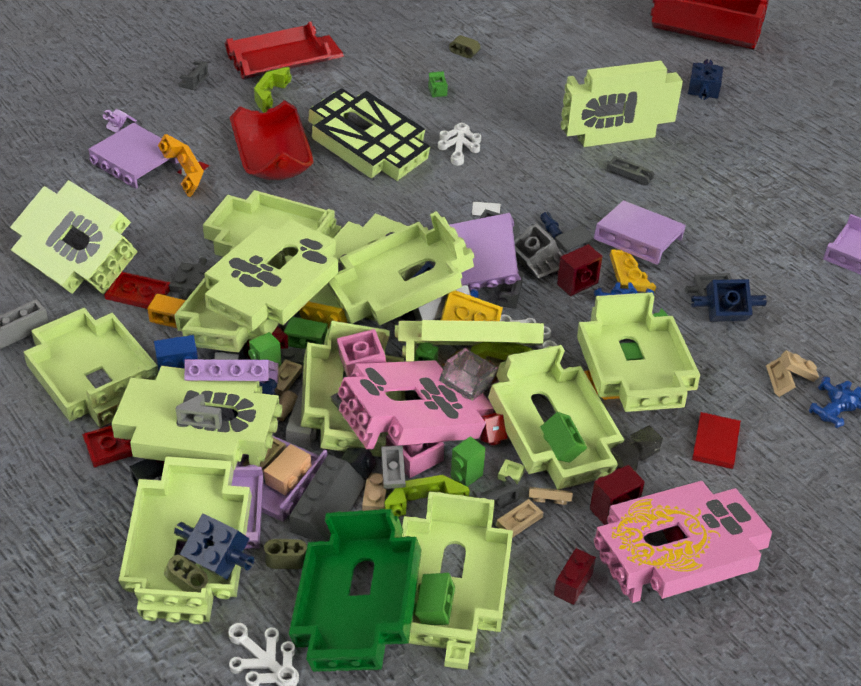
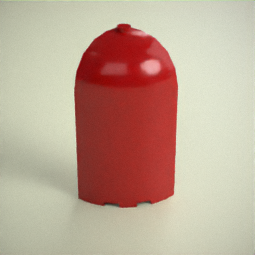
M286 100L264 113L250 111L239 106L229 117L242 166L246 173L266 180H284L301 174L313 164V156L297 108Z

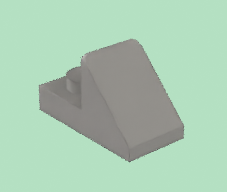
M200 394L176 407L178 424L214 429L221 428V408L206 406L204 394Z
M403 445L381 447L384 489L405 488Z

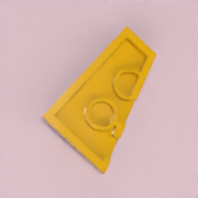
M611 249L609 256L617 282H620V288L628 289V282H631L637 291L646 292L648 288L655 292L656 285L649 282L647 279L648 275L645 272H641L638 268L639 264L631 254L622 250Z
M455 290L447 294L441 320L500 321L503 307Z
M308 301L299 310L302 319L328 323V329L330 328L331 321L348 323L342 308Z

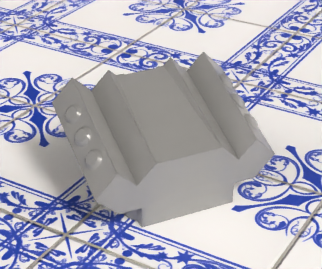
M537 223L528 227L522 235L517 236L514 241L516 260L529 272H532L535 278L545 277L550 273L559 271L560 257L563 255L559 251L555 240Z

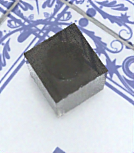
M648 425L630 435L628 449L631 454L635 455L640 461H643L660 452L663 438Z
M627 440L610 450L618 463L616 469L629 464L634 471L637 470L640 453Z

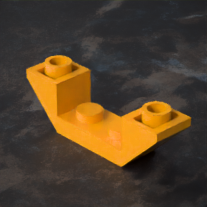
M164 134L158 147L165 158L176 157L186 173L181 186L187 196L191 197L198 187L204 171L188 145L168 134Z

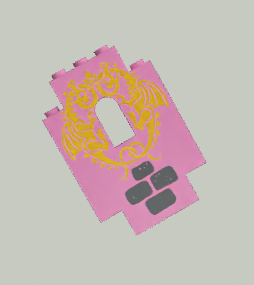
M698 481L610 506L609 516L607 517L608 524L597 527L594 545L598 551L600 550L602 563L607 565L613 579H616L620 584L623 594L627 595L630 601L634 603L640 601L642 587L648 583H651L652 588L663 599L758 570L761 557L759 550L768 548L772 531L736 488L713 494L703 481ZM677 525L687 536L685 539L661 546H652L645 542L643 538L646 534Z

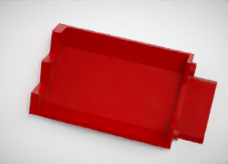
M311 21L304 26L238 40L230 38L224 43L230 61H234L233 65L237 71L241 72L240 76L242 79L264 75L268 71L289 67L291 69L344 57L343 52L330 35L316 37V29Z

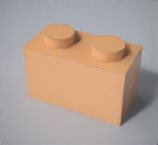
M290 444L264 470L265 484L286 496L290 490L296 487L312 466L311 455Z

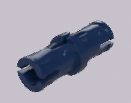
M549 212L541 214L540 219L545 224L546 231L550 232L553 239L563 234L558 222L552 218Z

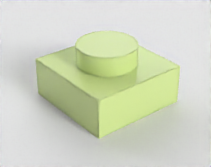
M506 459L498 473V479L506 481L505 477L510 476L518 484L525 472V467L522 464Z
M448 641L444 666L468 670L471 644Z

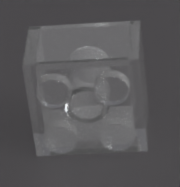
M464 348L446 361L439 381L444 383L446 387L460 393L464 398L473 401L491 386L498 367Z

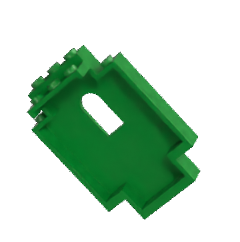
M391 509L326 513L325 522L331 533L330 541L308 542L288 635L295 648L308 647L306 660L313 672L382 670L386 644H409L422 552L417 537H402V525L398 516H394ZM365 560L372 561L374 563V572L370 595L349 596L355 566Z

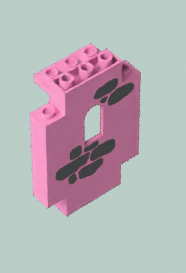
M436 360L355 364L351 377L343 378L338 391V395L342 399L339 411L366 449H374L381 432H388L397 446L466 440L470 436L473 439H479L486 424L481 416L492 414L494 411L492 404L465 371L445 372ZM415 390L422 400L395 401L390 399L385 392Z

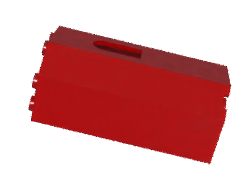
M653 0L652 3L655 4L651 9L650 16H652L653 28L755 49L769 0Z

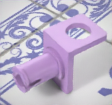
M115 109L114 113L106 110L105 113L108 116L103 114V118L109 121L106 128L115 133L121 130L127 118L134 122L137 121L118 109Z

